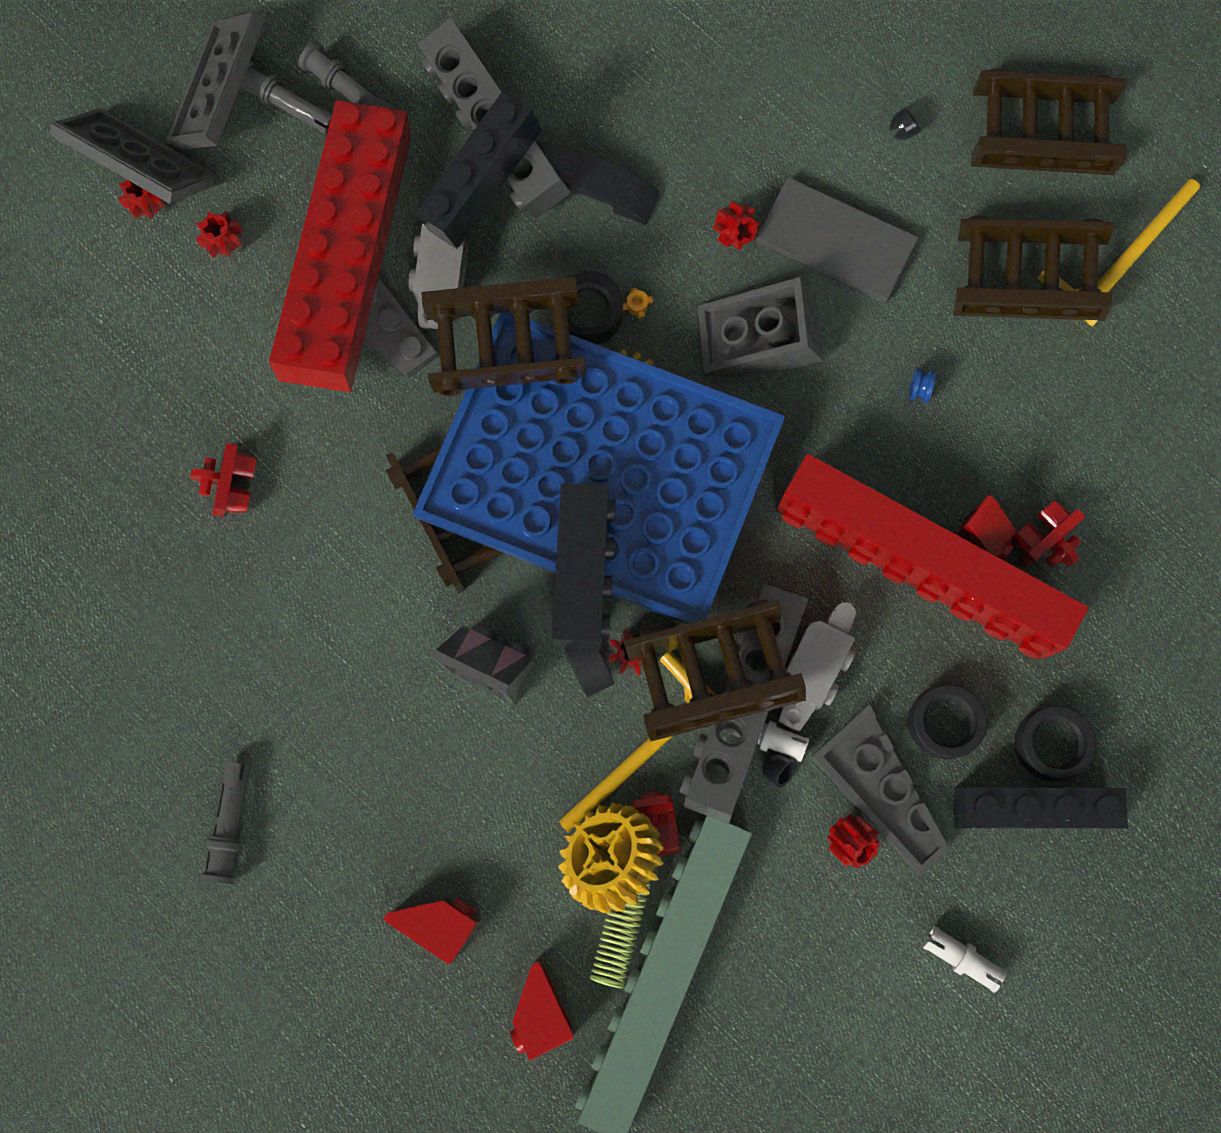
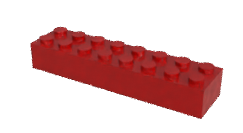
M339 100L335 101L269 359V364L278 381L352 392L375 288L412 138L407 111Z
M808 453L776 510L782 514L781 518L791 526L796 528L804 526L815 532L814 536L820 542L832 547L836 544L848 550V556L863 565L871 563L883 570L882 575L898 584H902L904 581L915 587L916 594L923 599L934 603L937 600L951 607L949 611L954 616L964 621H971L972 619L985 626L983 630L987 634L999 640L1009 639L1019 645L1018 650L1033 659H1040V657L1045 659L1068 649L1089 608Z

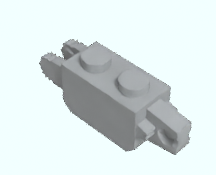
M422 223L421 236L416 235L414 239L413 253L414 257L417 258L416 269H411L409 273V291L414 293L418 303V322L420 327L438 329L437 322L427 320L422 307L421 292L464 288L469 246L466 243L465 237L458 249L429 232Z
M851 602L837 604V607L833 608V611L830 612L831 615L828 616L825 623L822 621L810 623L804 630L785 669L791 675L802 673L806 685V701L781 708L777 722L783 726L799 732L814 710L820 709L823 703L828 706L832 703L839 689V685L834 683L840 669L845 672L847 671L856 653L855 650L851 649L855 638L848 635L854 623L853 619L856 618L855 615L857 614Z

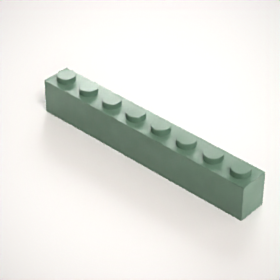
M705 815L703 821L695 819L687 838L688 841L693 843L687 858L680 855L671 876L678 880L672 895L664 893L656 911V915L662 917L656 933L651 930L648 931L640 949V953L646 955L641 969L632 968L623 991L630 993L624 1009L616 1006L607 1029L614 1033L608 1047L600 1044L591 1068L597 1071L591 1086L583 1084L574 1108L581 1110L578 1117L579 1124L598 1133L629 1132L752 833Z

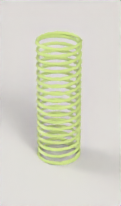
M648 883V884L646 885V886L648 887V889H650V886H651L650 883ZM640 892L637 895V900L640 902H646L647 899L640 895L647 896L649 894H642ZM626 902L625 907L633 910L624 909L622 913L630 916L612 912L607 913V915L631 923L606 918V921L631 930L606 924L603 925L605 928L629 936L602 931V934L629 943L601 937L602 941L610 942L626 949L601 943L598 945L626 956L597 950V953L611 956L624 962L613 961L596 956L595 959L624 969L609 967L595 962L593 963L594 966L608 969L621 975L610 974L597 969H592V972L612 977L621 982L594 975L590 976L591 980L616 988L625 987L624 984L626 982L623 979L627 978V974L624 972L629 971L626 966L631 964L627 959H631L632 955L629 953L634 952L633 948L629 946L636 945L631 940H636L637 936L634 934L639 933L638 929L634 927L641 926L636 921H641L642 918L636 914H644L641 909H638L645 908L643 903L638 902V905H630Z

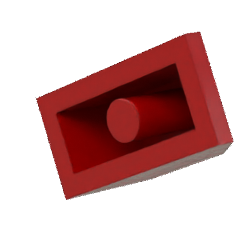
M988 495L968 514L954 534L1004 561L1014 548V545L1009 541L1017 531L997 501Z
M456 897L454 902L445 899L388 912L383 918V921L448 965L456 960L480 922L479 919L473 916L476 909Z
M541 959L531 965L512 1021L515 1029L510 1031L512 1041L518 1053L526 1052L529 1061L575 1037L574 1028Z

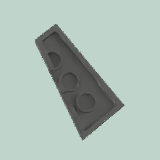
M378 278L364 342L410 378L438 358V355L381 279Z
M869 704L816 751L811 758L918 876H923L950 848L925 803H922L912 785L914 784L908 772L902 767L893 750V745L888 736L882 731L875 718L876 715Z

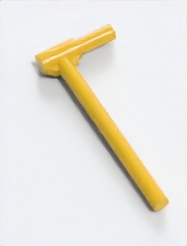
M1189 179L1101 277L1098 281V289L1101 292L1110 291L1200 189V184L1196 180ZM1044 271L1037 278L1043 284ZM1059 277V288L1063 291L1080 290L1078 288L1075 290ZM1098 320L1084 321L1093 326Z
M668 651L660 661L685 687L684 700L686 703H689L692 693L684 664L672 651ZM706 684L708 693H712L713 696H716V694ZM673 736L651 742L648 738L558 822L569 833L575 828L573 822H581L585 818V811L592 812Z

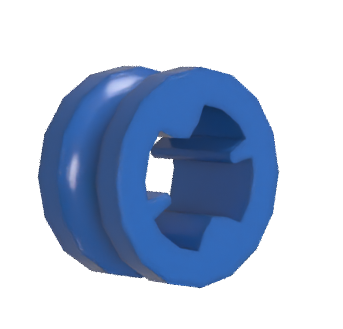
M915 367L909 388V400H915V398L920 397L922 402H929L935 382V370H929L924 373L920 367Z

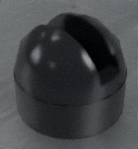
M906 107L897 112L890 122L891 131L900 127L901 130L894 136L900 140H907L921 131L916 120Z
M781 753L768 755L767 758L771 761L768 765H762L763 775L769 782L778 788H782L792 779L797 764L794 760Z

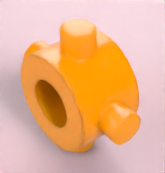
M632 288L627 297V302L623 303V311L628 310L630 314L642 319L648 310V304L653 303V297L647 296L645 292L637 290V288Z

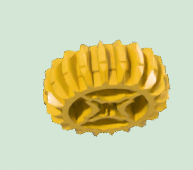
M612 802L609 808L598 805L596 815L593 812L585 811V821L583 823L573 822L576 829L573 836H565L569 843L568 848L559 851L562 857L566 859L558 866L561 872L565 874L562 882L566 888L570 889L569 894H571L572 898L582 902V905L590 910L594 909L608 914L612 909L617 912H624L626 902L630 905H638L637 895L640 892L642 894H650L646 886L650 880H659L657 874L653 871L655 867L664 864L661 858L657 856L664 849L662 843L657 840L660 833L652 825L649 817L639 813L632 806L625 805L623 807L621 804Z

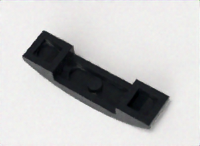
M537 142L568 189L613 206V213L644 225L647 224L660 195V191L630 172L595 156L556 144ZM532 169L526 171L522 177L527 178L531 174Z

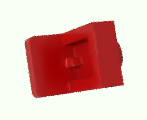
M653 792L641 796V799L633 800L632 807L638 810L639 813L649 817L652 825L660 833L657 840L662 843L664 849L657 856L681 853L676 808L671 796Z

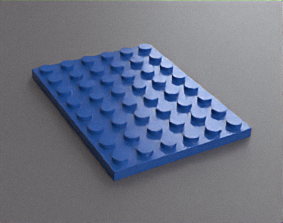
M510 312L500 313L492 330L495 366L518 364L514 315L510 314ZM530 320L534 363L557 360L554 328ZM570 335L572 359L584 358L586 378H578V381L572 384H557L555 381L466 390L414 509V518L556 573L561 484L609 486V499H616L615 523H607V537H614L613 561L605 562V575H613L612 595L684 624L707 618L784 421V415Z

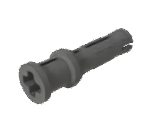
M318 41L309 43L302 51L298 61L299 67L305 72H312L321 79V84L326 89H336L352 103L396 109L349 73L345 62L341 59H334L324 51L323 45Z
M250 60L238 91L245 90L253 94L265 106L275 105L327 136L332 117L331 112L284 86L279 76L275 74L268 75L257 69L255 63Z
M225 762L213 834L208 836V840H205L204 846L208 848L204 873L199 874L198 880L235 884L232 872L236 852L241 849L240 840H237L250 765Z

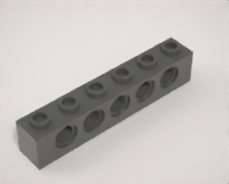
M449 18L417 43L425 55L420 61L432 78L437 75L439 76L442 83L437 87L450 105L453 102L457 103L460 109L455 114L466 130L469 131L471 128L475 130L502 90L452 18ZM477 90L474 95L469 97L473 91ZM536 141L533 142L504 183L509 182L514 189L509 195L519 210L523 212L528 209L536 219L571 194ZM532 169L531 174L527 178L521 179L526 171Z
M764 584L760 596L752 594L749 604L758 600H768L769 602L779 600L781 621L773 623L772 626L778 632L775 637L785 666L808 599ZM757 629L739 632L735 642L747 683H752L753 686L768 682L771 675ZM749 659H759L764 663L766 669L759 672L752 671L747 667L746 661ZM726 667L720 681V685L726 686L724 693L729 692V689L732 687ZM769 711L712 725L708 736L701 733L693 756L700 758L695 772L687 770L679 792L686 795L685 808L729 824ZM724 729H733L738 732L741 740L737 743L729 744L721 739L719 733ZM711 765H720L725 768L728 776L722 781H715L707 775L706 769Z

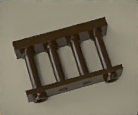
M998 68L981 70L973 87V96H987V136H980L971 153V167L1114 175L1126 159V145L1113 144L1109 141V104H1114L1126 86V78H1113L1109 75L1092 77L1006 72ZM1002 97L1023 98L1022 139L1005 138L1001 135ZM1038 99L1059 101L1058 141L1041 140L1037 137ZM1074 101L1094 103V143L1077 142L1073 139Z
M980 215L961 219L958 241L970 242L968 285L964 288L957 287L954 301V316L1105 321L1112 307V292H1101L1098 289L1099 245H1108L1115 228V222H1104L1098 218H1088L1083 221L989 219L986 216ZM985 242H1007L1005 287L1002 289H992L983 286ZM1023 243H1045L1044 285L1040 290H1024L1021 287ZM1061 244H1084L1082 289L1079 291H1063L1059 288Z
M576 277L421 292L422 307L427 320H434L438 325L441 372L428 373V381L433 393L439 392V394L444 396H454L461 394L465 389L555 381L557 384H572L577 382L578 378H586L584 358L572 359L567 312L571 306H578ZM548 309L552 311L557 356L555 361L534 363L529 317L533 310ZM510 312V314L514 315L518 364L495 366L491 317L494 314ZM472 316V318L476 319L480 368L457 370L453 321L457 317Z
M442 445L400 466L393 452L386 455L392 467L385 471L396 490L403 487L413 509H415L419 498L415 495L408 479L433 467ZM420 520L442 562L441 565L436 567L446 587L453 584L458 593L465 591L459 576L503 554L501 551L484 546L451 563L442 544L458 536V534L442 528L434 531L430 523Z
M768 600L754 601L747 605L745 609L655 633L651 630L641 631L634 634L631 639L624 640L629 661L637 659L642 661L654 708L651 709V713L643 715L650 742L806 701V685L802 673L791 675L790 672H786L772 627L773 623L781 621L779 600L771 602ZM756 628L771 677L768 679V682L752 686V683H747L733 634ZM718 638L732 687L727 693L713 696L712 693H708L695 644ZM680 649L692 693L689 703L674 706L668 701L656 654Z

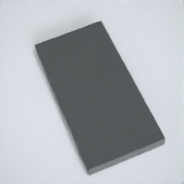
M258 12L213 21L166 140V145L175 151L218 145L266 20Z
M101 108L51 123L50 135L169 204L215 185L216 174Z
M787 177L755 242L886 303L918 237Z

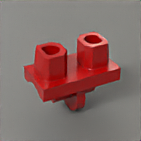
M226 443L220 473L215 472L216 459L208 457L205 458L203 469H192L190 473L192 480L200 482L198 494L201 496H210L212 485H217L212 510L213 516L223 517L225 512L246 513L248 509L250 491L230 488L232 476L252 480L257 458L237 452L238 445Z
M1054 500L1036 515L1050 532L1042 537L1028 523L1011 539L1017 549L1023 554L1018 561L1024 568L1037 561L1049 549L1052 554L1045 561L1052 568L1059 562L1067 566H1073L1079 559L1075 548L1081 544L1080 539L1072 535L1066 541L1063 537L1086 516L1079 509L1070 513L1063 505Z

